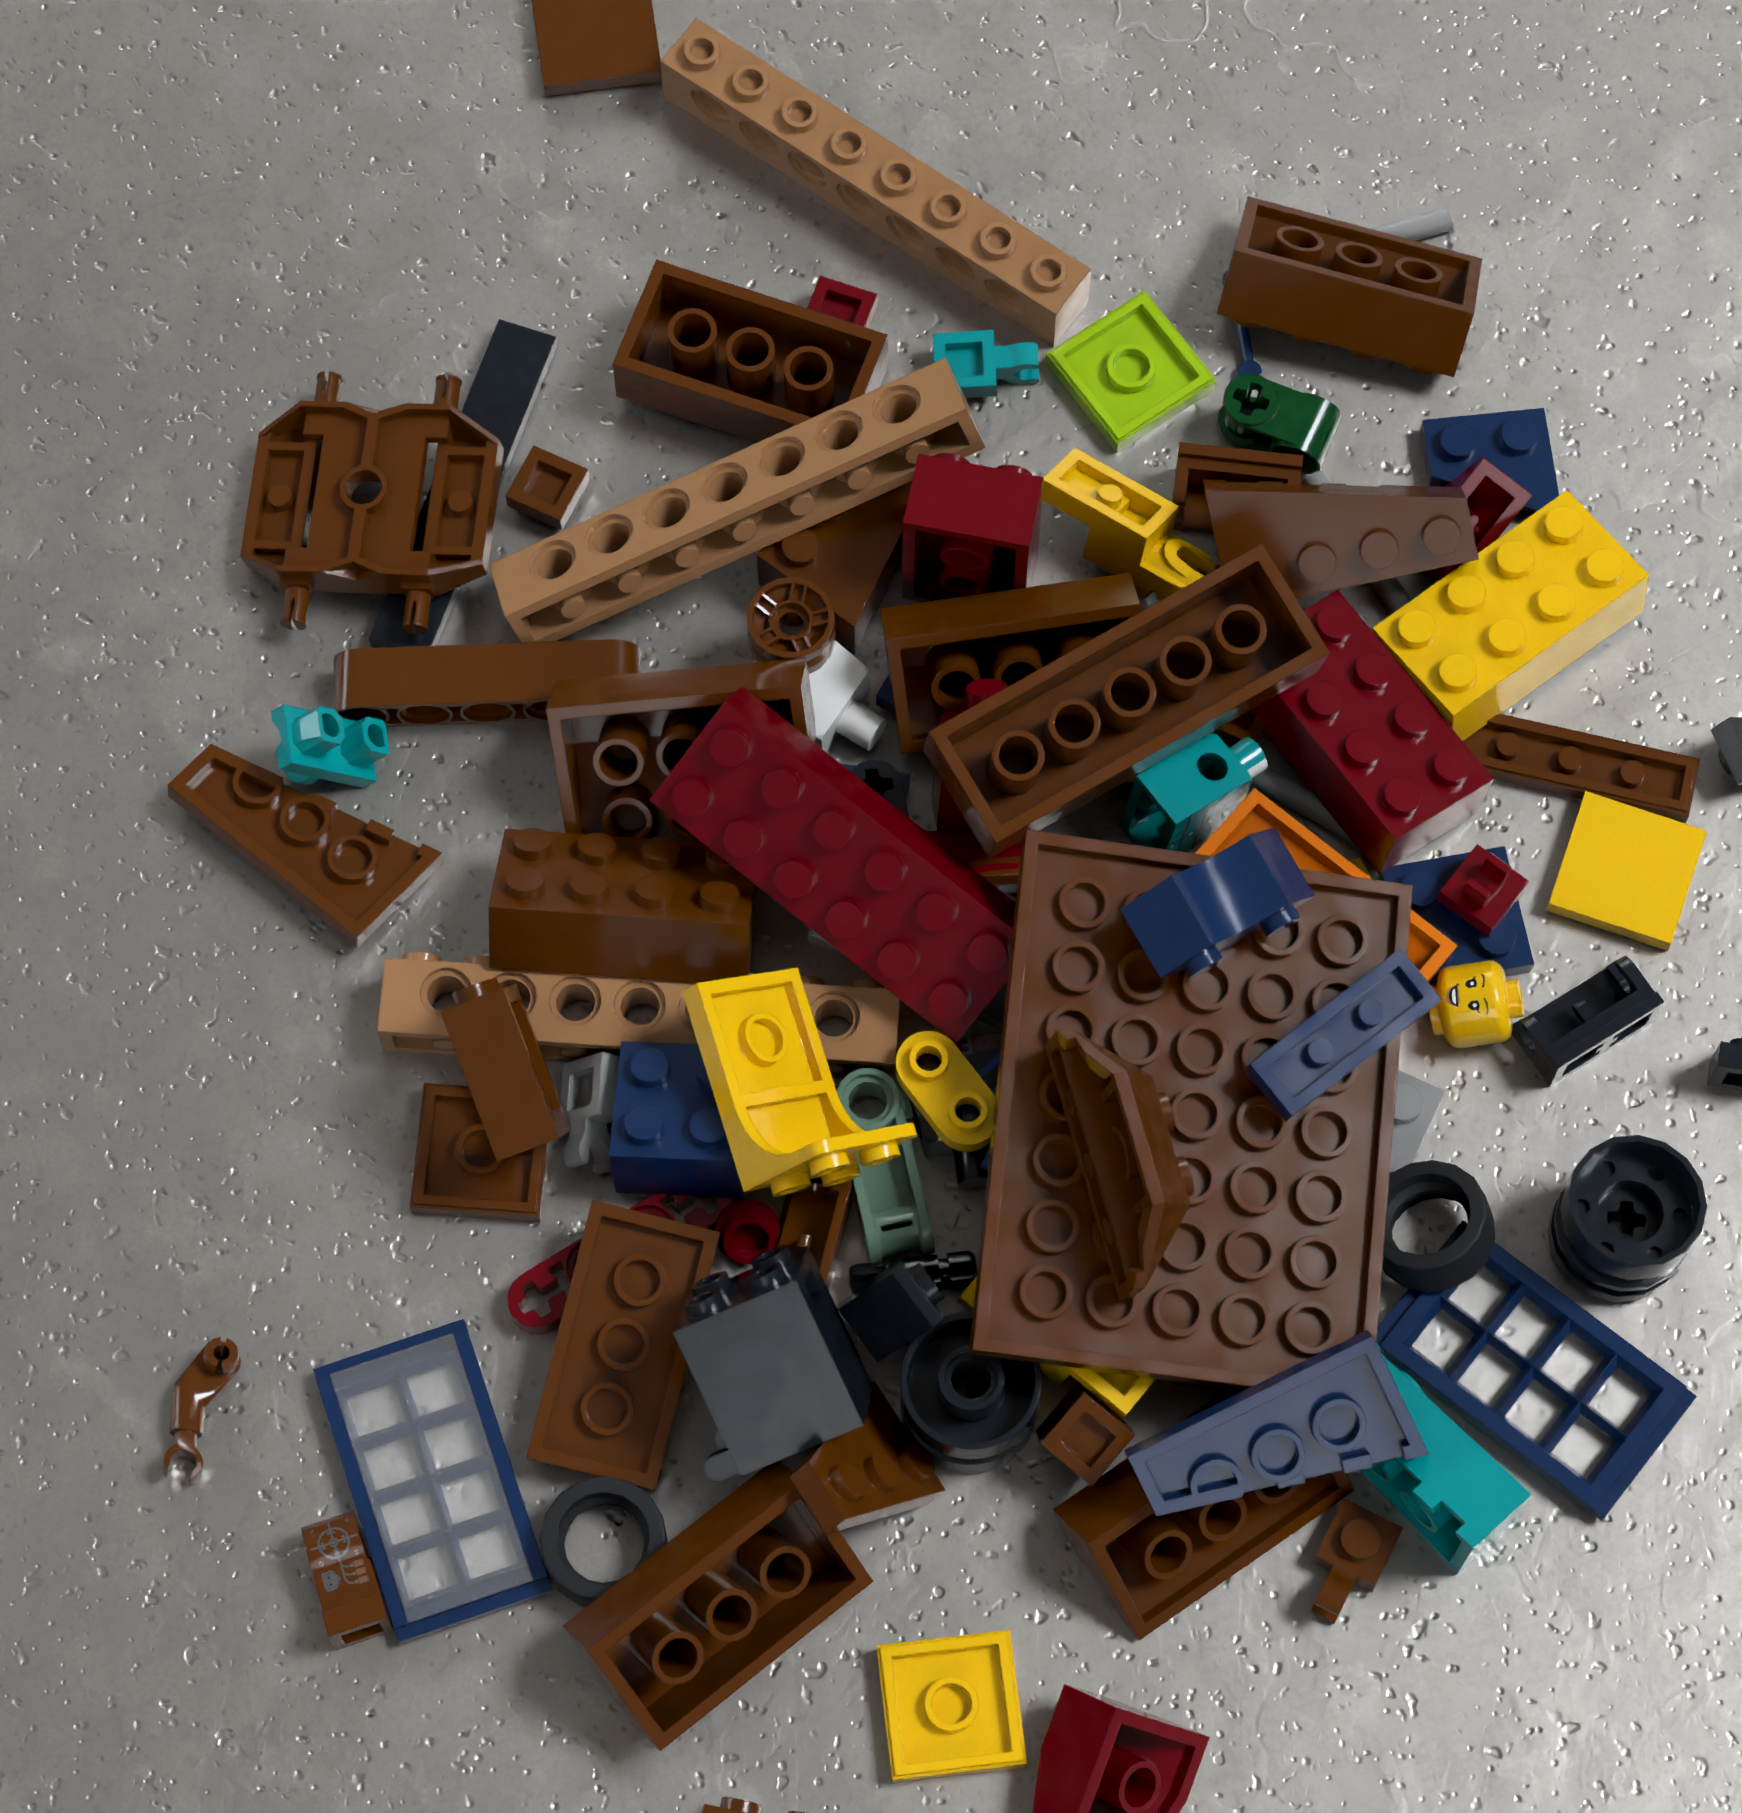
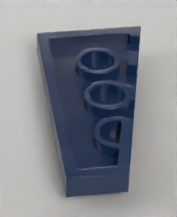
M1368 1330L1124 1450L1156 1516L1240 1498L1244 1492L1277 1485L1278 1488L1302 1484L1305 1483L1306 1478L1341 1470L1346 1474L1373 1467L1372 1463L1404 1457L1405 1460L1429 1455L1381 1352Z

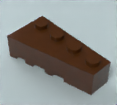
M912 481L762 548L757 553L758 584L762 587L778 578L798 577L815 583L826 592L833 604L836 641L855 656L864 639V632L875 610L878 611L888 591V584L902 558L903 519Z

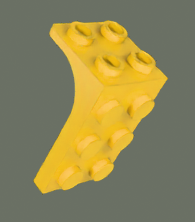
M798 967L696 983L682 991L743 1192L770 1187L773 1197H778L805 1189L811 1185L810 1179L821 1177L824 1187L838 1185L861 1176L859 1168L861 1164L864 1168L872 1167L900 1157L901 1154L898 1146L917 1137L914 1123L864 1131L847 1114L837 1094Z

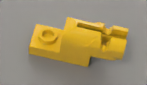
M1074 448L1044 476L1042 500L1089 526L1083 558L1112 575L1130 573L1136 593L1147 599L1154 591L1157 594L1158 601H1161L1220 568L1204 551L1172 534L1179 508L1178 505L1079 449Z

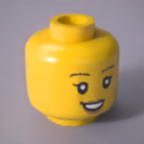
M1488 960L1447 966L1439 972L1437 984L1431 985L1442 999L1429 1011L1434 1035H1444L1449 1045L1455 1048L1505 1042L1511 1037L1513 1018L1524 1017V1003L1519 979L1507 980L1504 969L1495 961Z

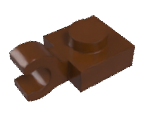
M1343 1498L1312 1561L1330 1572L1310 1613L1335 1624L1354 1583L1373 1592L1403 1527Z

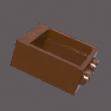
M495 977L453 992L452 995L456 1006L440 1012L496 1161L556 1140L571 1130L517 984L500 989Z

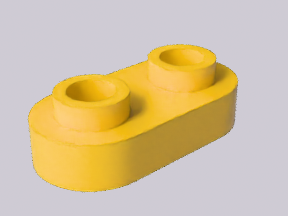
M922 1031L908 1037L901 1044L896 1056L895 1072L901 1088L946 1145L963 1152L976 1151L987 1146L991 1142L995 1095L949 1037L935 1031ZM930 1053L937 1056L941 1064L935 1070L926 1071L918 1066L916 1060L921 1055ZM970 1104L979 1110L980 1116L975 1121L964 1122L957 1117L956 1109L961 1105Z

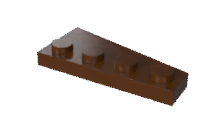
M210 744L168 784L169 798L356 948L380 927L442 865V852L423 843L419 848L394 836L395 830L370 819L369 823H366L337 809V803L315 792L311 797L285 785L283 777L213 744Z

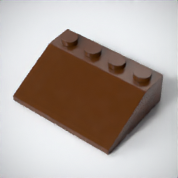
M807 658L555 681L546 706V715L565 833H605L610 836L649 839L667 837L679 841L701 842L649 801L724 701L741 686L745 687L817 744Z

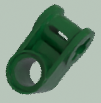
M1245 374L1230 381L1226 387L1222 402L1223 406L1218 414L1217 428L1223 440L1234 448L1303 455L1301 474H1313L1321 470L1341 420V412L1337 406L1320 396L1296 391L1267 380L1261 375ZM1253 390L1258 391L1257 398L1251 397ZM1243 409H1252V415H1244L1242 413ZM1238 426L1244 428L1242 434L1237 432Z

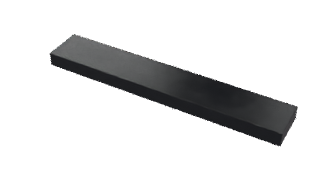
M501 319L498 320L461 411L497 437L504 449L499 491L558 347L556 336ZM431 487L418 516L413 551H423ZM460 587L435 596L431 600L427 625L428 632L425 634H419L417 630L415 634H410L401 629L406 596L403 594H387L369 636L370 646L372 648L437 646Z

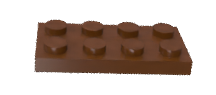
M592 1200L525 1459L595 1477L607 1476L627 1480L639 1488L651 1491L656 1490L687 1367V1362L672 1332L687 1296L692 1294L690 1287L697 1281L710 1275L720 1232Z

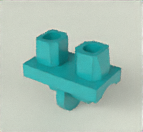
M283 704L271 711L272 722L278 728L281 737V743L277 746L275 752L279 770L285 772L290 781L308 785L320 778L362 788L377 782L374 762L387 756L389 753L387 730L383 720L367 716L359 721L342 718L336 709L323 706L307 710Z

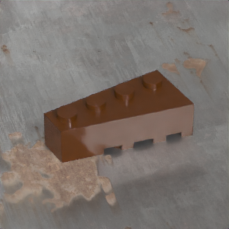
M1203 479L1220 566L1263 544L1296 598L1479 560L1468 502L1461 487L1350 486L1342 483L1313 485L1283 484V482L1272 481L1247 483Z

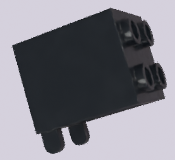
M787 1245L775 1247L755 1257L751 1261L752 1269L730 1278L727 1271H719L702 1278L690 1287L692 1294L687 1296L672 1333L718 1428L714 1442L719 1450L707 1457L704 1466L705 1474L713 1481H723L737 1474L740 1477L864 1426L873 1385L808 1245L792 1252L789 1251Z

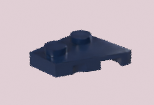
M1544 408L1422 420L1420 435L1429 486L1445 487L1483 456L1532 494V497L1521 510L1534 514L1559 496Z

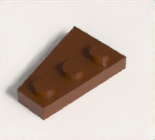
M875 1381L872 1382L873 1390L864 1426L816 1445L790 1476L793 1484L825 1534L928 1505L945 1491V1488L935 1474V1466L931 1457L922 1447L912 1441L904 1425Z

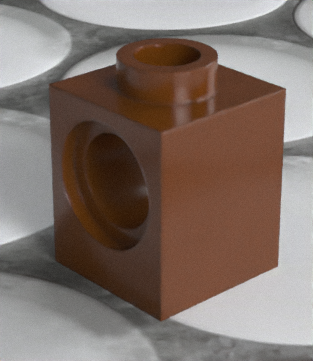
M1078 1381L1036 1429L1040 1443L1090 1486L1094 1485L1135 1436L1131 1426L1125 1419L1116 1414Z

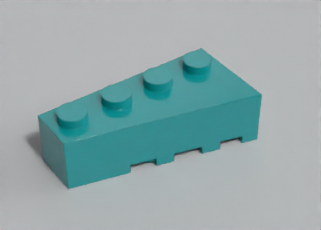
M1382 1355L1429 1455L1405 1460L1404 1457L1372 1463V1468L1359 1471L1456 1574H1459L1515 1522L1532 1494L1436 1406L1410 1375L1403 1370H1398Z

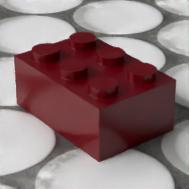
M938 453L934 456L918 454L903 519L902 599L928 602L931 601L934 594L949 599L1031 587L1038 556L1044 477L1034 476L1027 469L1015 465H1000L997 468L971 464L964 457L952 453Z

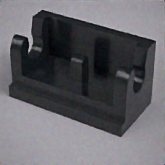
M1625 955L1533 1014H1529L1515 1022L1512 1035L1545 1082L1551 1087L1655 1022L1664 1004V1000L1658 992L1653 990L1631 959Z

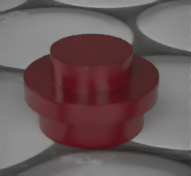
M741 1200L728 1205L718 1215L714 1225V1231L720 1232L717 1243L720 1251L727 1257L742 1264H751L755 1257L773 1249L780 1236V1226L776 1214L768 1205L756 1200Z

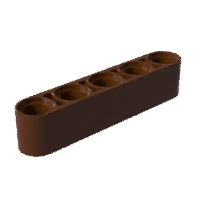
M604 639L349 649L339 652L334 656L333 709H336L342 718L359 721L366 716L383 720L386 727L547 721L546 706L555 681L641 673L640 648L630 641Z

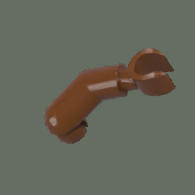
M221 1337L209 1341L175 1382L172 1391L170 1434L174 1436L173 1446L168 1448L164 1456L162 1472L165 1477L168 1476L170 1465L174 1460L186 1458L195 1466L189 1479V1485L197 1483L201 1478L203 1458L196 1448L197 1439L203 1436L205 1409L237 1374L241 1365L238 1346L228 1338L226 1342H221Z

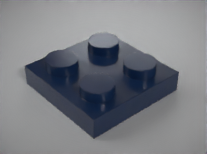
M1505 846L1485 849L1510 866ZM1470 852L1395 865L1378 876L1381 881L1413 885L1411 909L1458 945L1429 982L1430 985L1437 984L1439 972L1447 966L1490 960L1502 966L1506 977L1529 973L1534 966L1518 900L1489 937L1437 901L1440 890Z

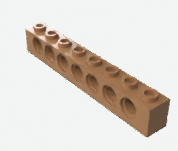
M695 18L660 60L664 98L1052 347L1056 345L1088 304L1091 278L1090 268L699 19Z
M946 357L490 563L489 566L504 617L521 642L560 640L911 482L918 454L934 456L938 453H952L966 457L984 449L985 445L969 405Z
M417 951L404 953L402 959L385 958L377 1033L384 1051L456 1055L441 1012L435 1010L433 1004L442 994L456 992L495 977L500 989L517 984L521 997L530 1002L526 1011L545 1061L571 1062L600 1052L620 1057L621 1041L698 1044L693 1026L688 1021L690 1017L682 991L700 982L489 968V956L483 955L468 957L466 963L441 961L437 955ZM800 975L816 1027L821 1020L829 1016L843 1017L851 1024V1028L845 1034L836 1037L827 1036L817 1028L832 1078L844 1079L849 1073L860 1068H875L886 1074L894 1072L896 1078L895 1066L901 1000L878 981L872 979L854 980L850 983V986L824 985V981L820 978ZM575 1000H584L594 1006L591 1014L582 1020H568L560 1013L566 1004ZM638 1004H648L658 1010L657 1016L646 1024H633L625 1019L627 1011Z

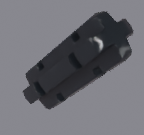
M970 1251L946 1253L947 1258L938 1259L937 1254L902 1259L908 1269L920 1262L940 1290H942L941 1285L950 1284L951 1289L968 1287L977 1276L976 1258ZM897 1259L885 1261V1266L876 1267V1263H863L851 1266L849 1268L851 1294Z

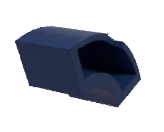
M1273 828L1249 834L1209 859L1169 876L1121 908L1120 911L1160 978L1184 970L1187 977L1192 979L1219 964L1224 959L1220 951L1262 929L1266 938H1269L1296 923L1301 918L1296 908L1313 898L1315 894L1278 832Z

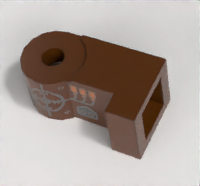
M350 1511L302 1527V1536L322 1606V1615L327 1634L335 1649L339 1650L393 1632L394 1629L372 1558L368 1557L354 1512Z

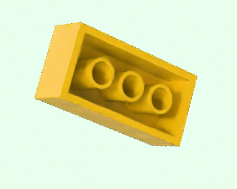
M1568 490L1478 553L1479 560L1463 563L1372 628V632L1462 741L1485 726L1487 721L1493 716L1502 714L1644 612L1649 574Z

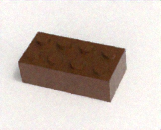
M656 259L612 364L616 397L758 443L879 388L888 368V334Z
M538 828L524 830L505 829L488 906L489 968L700 983L749 975L758 911L759 887L702 842L679 841L667 837L651 839L610 836L605 833L546 832Z
M780 1461L762 1468L563 1625L565 1631L632 1724L659 1751L667 1747L873 1582L839 1531L825 1534L790 1479L794 1472Z

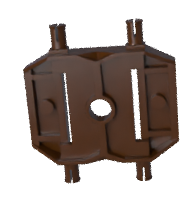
M325 371L319 372L317 374L314 401H299L259 432L240 557L248 568L281 586L285 591L280 625L286 629L294 630L296 626L298 630H303L307 627L309 599L314 592L403 594L406 596L401 629L410 634H415L416 630L419 634H425L428 632L427 625L431 600L435 596L444 594L487 575L504 449L497 437L458 410L462 380L457 376L448 374V381L444 374L436 377L433 404L405 403L380 411L339 401L343 377L329 371V376H327ZM438 443L423 551H413L428 444ZM367 481H376L381 484V491L375 500L366 504H357L352 501L353 491L358 485Z

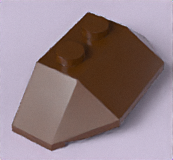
M1071 1028L1057 1030L1046 1043L1045 1049L1119 1301L1130 1300L1148 1284L1191 1205L1188 1196L1194 1194L1191 1170L1183 1156L1176 1157L1169 1134L1175 1128L1172 1106L1164 1092L1157 1093L1152 1075Z

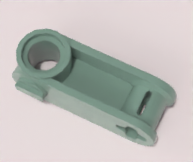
M860 1068L849 1073L840 1084L835 1085L845 1111L864 1131L906 1124V1119L913 1118L910 1099L898 1081H896L894 1072L886 1074L875 1068ZM862 1096H873L884 1104L885 1111L874 1119H862L851 1111L850 1106L856 1099ZM911 1140L898 1146L901 1154L900 1157L872 1167L864 1168L861 1164L859 1168L862 1175L850 1180L852 1181L853 1197L870 1264L876 1263V1265L881 1264L882 1257L921 1249L924 1254L935 1252L932 1228Z

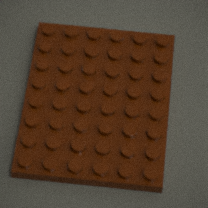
M1026 830L1022 836L969 1354L1246 1390L1366 1330L1371 1333L1376 1342L1401 1033L1287 1122L1244 1069L1401 948L1407 955L1413 885L1300 869L1315 896L1296 908L1301 916L1296 923L1269 938H1266L1264 932L1260 929L1220 951L1224 959L1210 970L1195 978L1189 979L1184 970L1160 978L1120 909L1169 876L1191 868L1212 856ZM1065 1028L1073 1029L1152 1075L1157 1093L1164 1092L1172 1106L1175 1128L1169 1134L1176 1157L1183 1156L1186 1159L1193 1178L1194 1194L1188 1196L1191 1205L1148 1284L1133 1299L1122 1302L1119 1301L1045 1049V1045L1057 1030Z

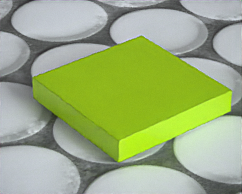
M1145 290L1047 352L1045 359L1047 366L1116 453L1216 389L1217 380Z

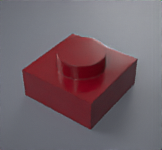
M820 276L807 308L869 328L878 305V297L876 293Z

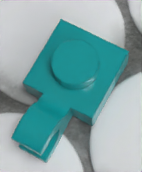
M994 330L932 334L934 362L946 357L965 398L998 396L997 379L1006 380L1009 383L1018 385L1040 382L1037 343L1021 342L1006 346H995Z

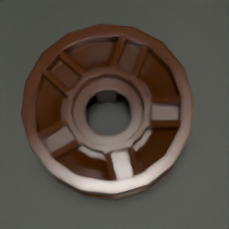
M798 577L778 578L762 586L751 598L746 613L749 650L756 662L807 658L808 672L811 674L819 670L831 657L836 642L834 607L826 592L815 583ZM784 622L788 627H799L803 624V628L796 635H787L780 630V624Z

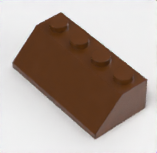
M1248 196L1217 314L1229 317L1234 323L1243 327L1259 328L1263 326L1289 333L1292 338L1303 343L1317 344L1323 342L1346 348L1353 355L1363 359L1374 360L1383 358L1406 364L1411 370L1423 375L1443 374L1454 377L1474 316L1482 258Z
M1123 573L880 608L901 754L923 751L928 732L939 726L940 716L943 713L968 709L966 688L969 683L980 679H996L1001 681L1004 687L1007 688L1140 613V602L1131 574Z
M1229 1388L1184 1420L1244 1390ZM1127 1458L1103 1474L1093 1486L1087 1485L1055 1507L1053 1511L1078 1558L1132 1634L1138 1640H1141L1354 1492L1355 1489L1347 1473L1345 1474L1341 1470L1306 1478L1305 1483L1284 1488H1278L1277 1485L1244 1492L1240 1498L1156 1516Z

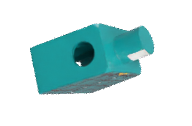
M1210 733L1136 776L1119 827L1134 845L1188 852L1213 834L1245 799L1252 783V778L1268 767L1266 756L1260 746L1249 737H1245L1228 748L1217 734Z

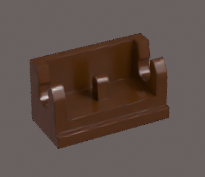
M1180 442L1172 503L1178 505L1179 508L1173 530L1214 534L1203 479L1226 480V482L1257 483V481L1283 482V484H1300L1303 455Z
M852 1181L829 1187L811 1182L809 1187L787 1194L779 1221L780 1236L775 1247L787 1245L789 1251L792 1252L808 1245L829 1291L852 1205Z

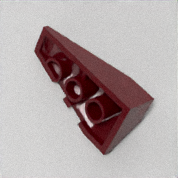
M1064 1684L1040 1749L1032 1813H1180L1187 1802L1210 1737L1113 1699Z

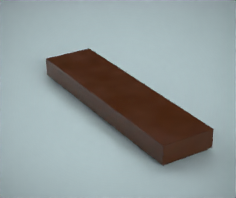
M1496 714L1487 721L1485 726L1463 741L1494 780L1581 800L1585 791L1682 823H1686L1689 817L1700 758L1504 714Z

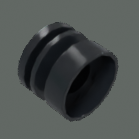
M1642 1135L1612 1137L1591 1148L1573 1170L1565 1188L1554 1204L1547 1230L1552 1257L1566 1279L1588 1295L1612 1302L1641 1300L1664 1287L1702 1232L1707 1211L1703 1182L1688 1158L1666 1142ZM1616 1221L1621 1223L1622 1233L1630 1236L1627 1238L1620 1236L1619 1227L1615 1224H1611V1222Z

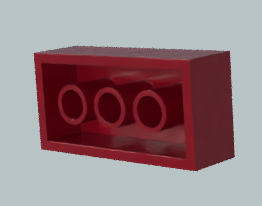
M1337 590L1304 610L1330 652L1318 672L1253 708L1248 713L1253 719H1255L1256 715L1266 724L1263 732L1376 872L1380 874L1474 816L1494 778L1340 591Z

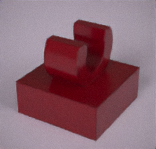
M1477 844L1440 890L1437 901L1489 937L1524 893L1529 880L1513 870L1511 866Z

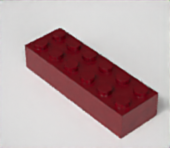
M741 686L724 701L649 801L944 1035L949 1037L954 1043L960 1040L1008 980L1016 902L745 687Z

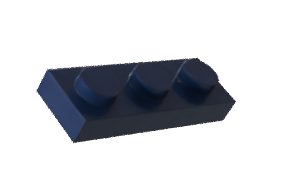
M1400 948L1251 1062L1244 1070L1287 1122L1434 1008L1442 999Z

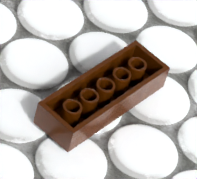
M1260 544L928 732L923 751L990 859L1022 841V836L1027 829L1039 831L1315 674L1330 652L1264 545Z

